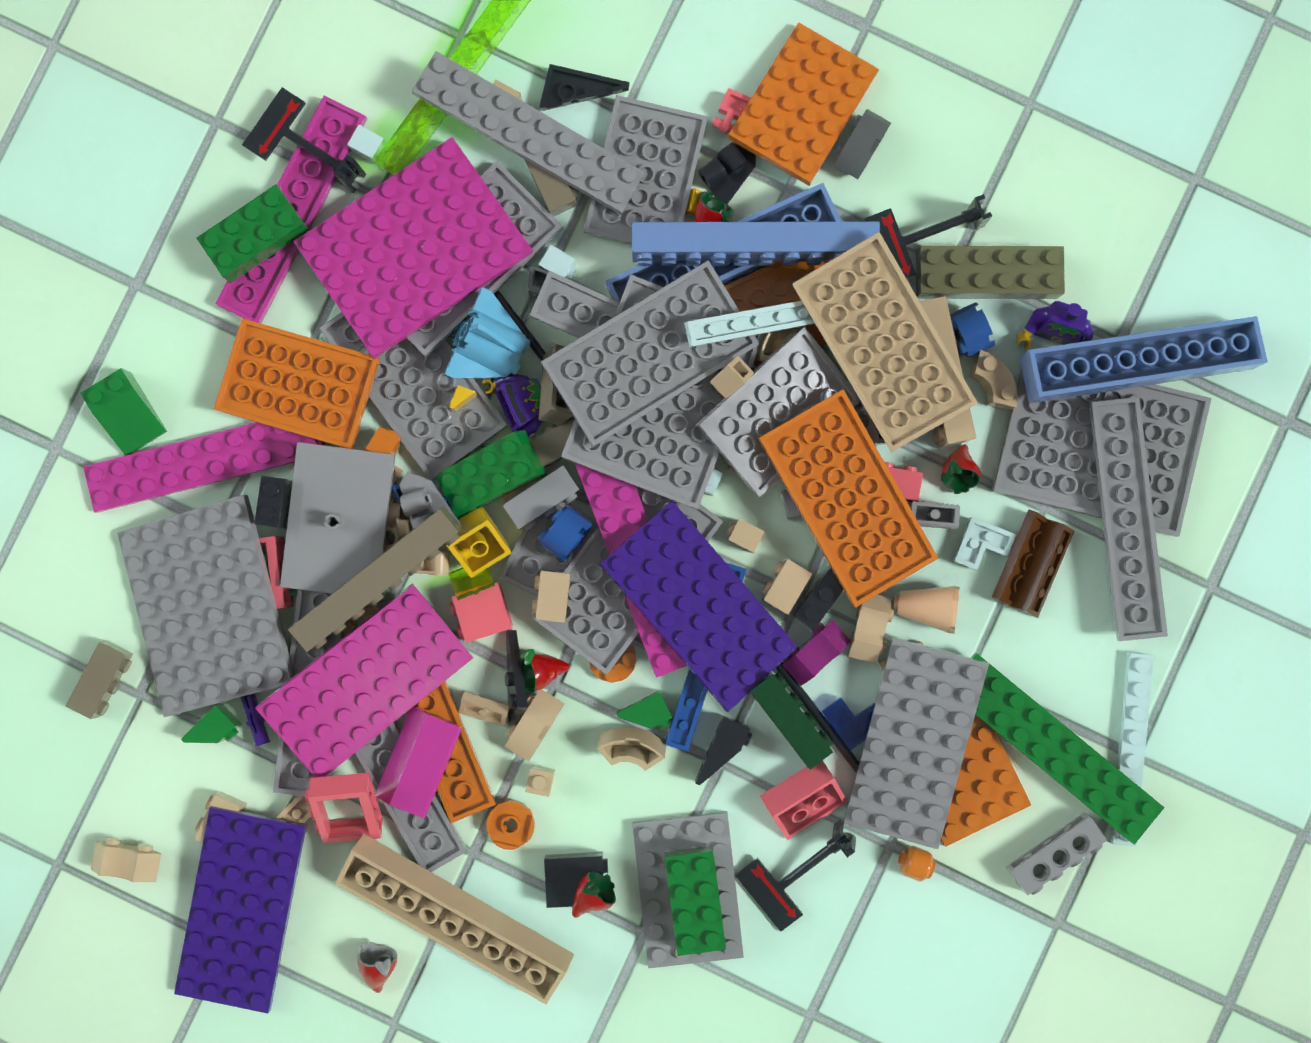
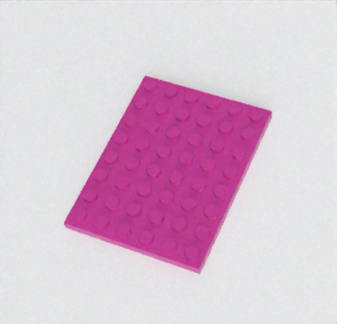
M453 137L293 241L374 359L533 253L532 248Z

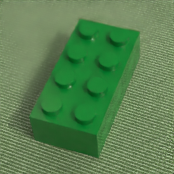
M275 184L199 235L196 239L221 276L232 283L308 232L309 228L285 193Z
M524 430L515 431L435 476L456 518H459L546 474V471Z
M707 846L664 852L677 956L726 950L713 847Z

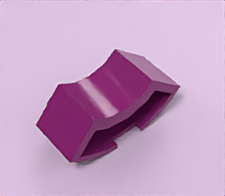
M833 620L825 626L820 623L815 630L811 631L813 636L787 656L788 659L782 664L800 686L814 678L829 662L841 654L851 642Z

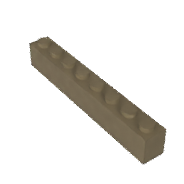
M442 506L292 625L288 631L306 652L313 647L317 651L328 642L326 637L329 634L333 633L336 636L347 627L344 623L348 619L352 618L355 621L365 613L363 608L370 603L374 606L384 598L381 593L389 588L393 591L403 583L400 578L408 573L412 576L422 568L419 563L427 558L431 561L441 553L438 548L446 543L450 546L460 538L457 533L462 529L448 510Z

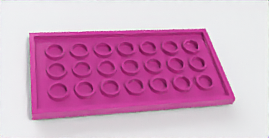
M412 583L258 704L256 710L315 778L326 777L471 661L473 657Z

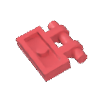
M728 88L718 110L719 113L726 115L724 120L715 117L712 126L720 129V132L724 134L730 133L734 127V124H731L732 120L739 119L751 98Z

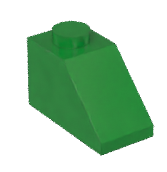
M660 690L616 713L620 719L650 729L656 726L657 730L669 725V719L672 718V714Z
M222 703L215 705L181 740L183 743H220L225 740L229 742L239 733L237 728L242 723Z

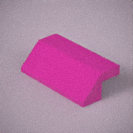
M413 706L409 711L376 790V797L390 806L425 818L462 727L448 719L433 716L421 708Z

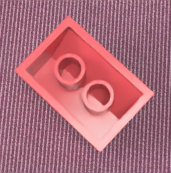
M823 761L811 770L805 767L760 795L787 840L848 803L835 778Z

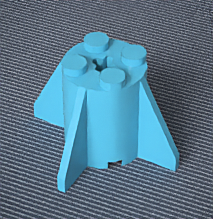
M481 287L472 310L467 314L471 318L468 322L463 320L458 331L453 332L449 336L454 339L453 345L457 348L452 349L453 355L444 375L452 379L507 377L510 373L515 375L521 366L519 359L522 352L525 353L530 345V340L521 332L492 291Z

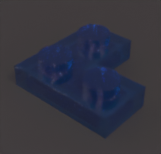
M839 697L821 710V712L851 751L866 740L875 703L873 702L854 716L844 700Z

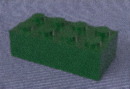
M770 672L750 693L801 760L811 770L833 753L830 748L833 743L822 730L818 732L815 729V726L818 724L811 714L807 711L802 712L800 707L803 704L793 692L788 693L785 690L788 684L778 673L774 675Z

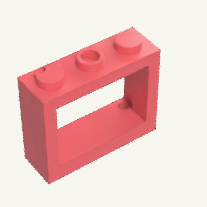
M271 536L259 538L261 547L266 546L270 581L277 609L293 607L292 595H290L289 591L291 588L280 587L285 537Z
M369 773L310 778L309 789H305V801L310 803L311 818L316 821V833L320 834L323 844L358 841L363 834L372 839L381 838L383 818ZM359 797L365 818L329 821L323 801Z

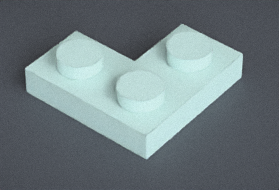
M970 517L953 562L977 570L985 549L1008 557L1016 534Z

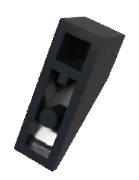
M722 715L696 776L695 784L701 785L738 754L743 745L748 746L752 737L748 725Z

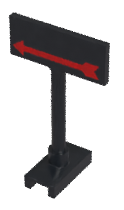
M281 87L242 146L267 161L280 140L286 137L332 167L333 174L350 192L355 193L356 189L352 183L358 175L365 178L367 175L365 171L348 154H346L343 160H337L292 131L290 126L306 102Z
M982 194L975 197L967 210L961 212V215L906 236L901 235L891 208L866 217L864 221L880 222V234L907 279L916 275L906 248L907 245L964 223L965 225L973 223L975 229L978 230L986 226L992 218L991 212L984 214L981 204L986 198Z
M842 819L833 825L832 838L826 842L827 845L780 881H777L758 857L736 873L737 879L780 932L803 916L802 911L785 892V888L832 853L836 854L841 850L847 858L855 853L856 837L854 834L848 837L846 833H843L844 822Z

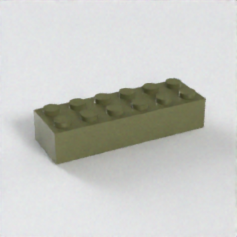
M920 246L916 251V296L918 299H935L946 296V299H1058L1065 294L1064 246Z

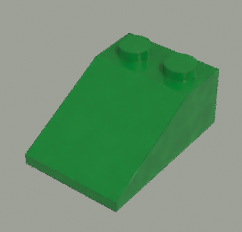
M120 368L80 393L92 414L125 456L136 452L168 432L133 374L128 370Z

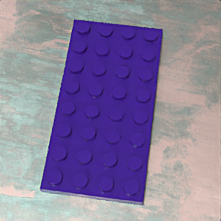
M673 500L599 564L726 712L734 708L798 647Z
M214 806L209 808L176 980L175 995L267 1014L271 1011L307 824Z

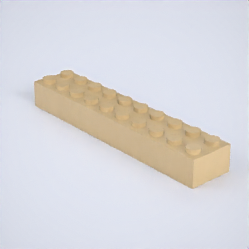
M365 834L361 836L351 850L335 882L339 887L547 1005L565 976L574 956V953Z

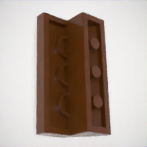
M1028 510L992 598L1038 618L1075 531L1063 523L1049 520L1036 511Z

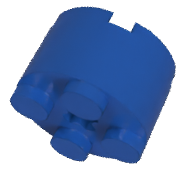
M977 302L950 313L953 332L957 339L956 345L959 356L965 355L968 358L979 353L981 350L984 351L995 346V340L991 342L989 340V336L993 333L983 310H976V307L979 305Z
M564 506L562 510L559 509L551 520L554 524L548 529L546 528L537 539L544 548L563 562L570 557L569 553L571 550L577 549L590 531L589 528L593 526L592 522L571 506Z

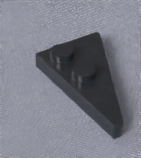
M549 64L539 109L545 111L629 91L630 82Z
M507 630L506 632L507 672L505 673V685L508 690L509 726H512V724L518 725L528 708L517 630Z

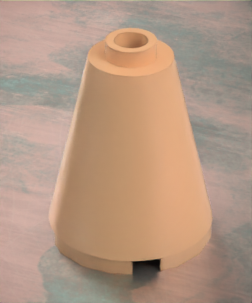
M947 586L900 591L899 596L895 595L893 609L898 610V615L954 634L960 587Z

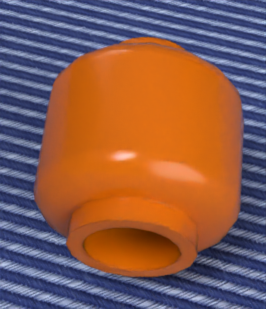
M910 846L906 851L902 850L897 862L904 876L918 882H922L926 878L930 879L936 865V861L933 860L930 852L916 846Z

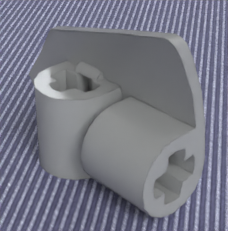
M411 472L406 473L399 484L403 494L400 497V503L405 515L410 517L413 529L442 506L448 510L461 526L432 480Z

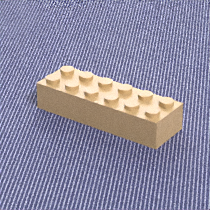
M946 296L920 301L963 376ZM970 408L932 430V438L935 444L938 443V448L959 445L976 439Z

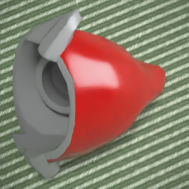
M370 942L360 946L361 950L357 958L358 968L365 983L374 992L380 993L384 983L396 967L397 952L389 946L376 945V943Z

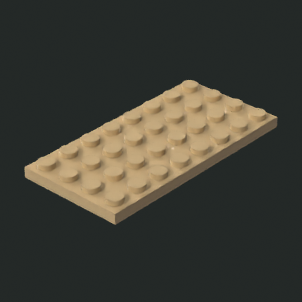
M880 232L875 233L792 284L891 452L978 404Z

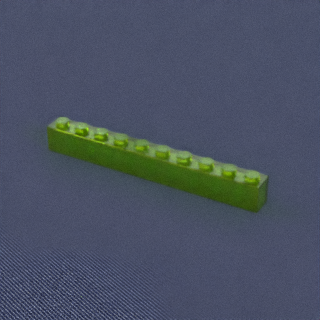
M491 0L449 59L478 74L531 0ZM419 99L374 160L377 167L389 177H392L412 164L447 114Z

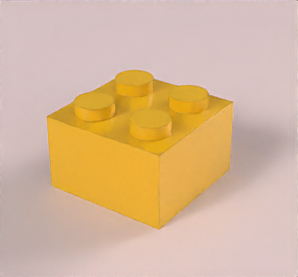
M483 506L478 507L458 520L462 528L457 533L460 538L450 546L446 544L470 578L512 553L505 537Z

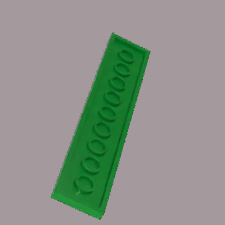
M974 653L970 657L973 659L987 662L977 653ZM989 663L975 715L1125 839L1135 845L1165 807Z

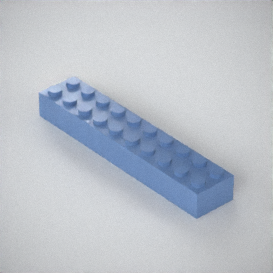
M821 183L737 222L842 221L824 183ZM652 262L650 266H637L605 282L611 298L620 302L630 275L665 287L698 266H688L686 262H676L674 266H663L662 262ZM724 262L722 266L712 267L724 285L764 266L758 265V262H749V265L736 266L734 262Z
M632 222V260L637 262L639 266H650L652 262H662L663 266H674L676 262H686L688 266H698L700 262L708 260L712 266H722L724 262H734L736 266L749 265V262H758V265L761 266L773 265V262H782L786 266L797 265V262H807V265L815 266L821 265V262H829L875 233L880 232V222Z
M1257 316L1031 349L1019 357L1029 404L1253 370L1268 362Z

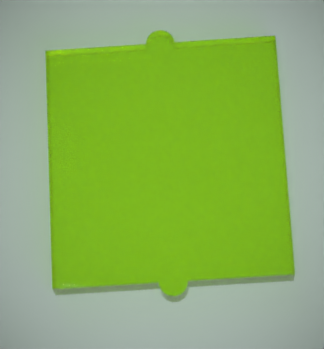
M463 567L448 574L457 600L473 594L477 595L479 592L495 586L488 568L470 578Z

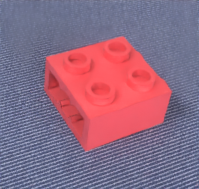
M500 582L452 596L453 602H450V608L453 616L458 617L460 625H457V631L460 639H464L465 643L514 628Z

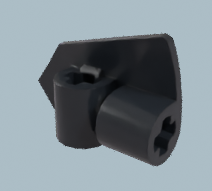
M732 142L724 147L714 159L697 171L708 189L714 193V196L728 204L756 167V155Z

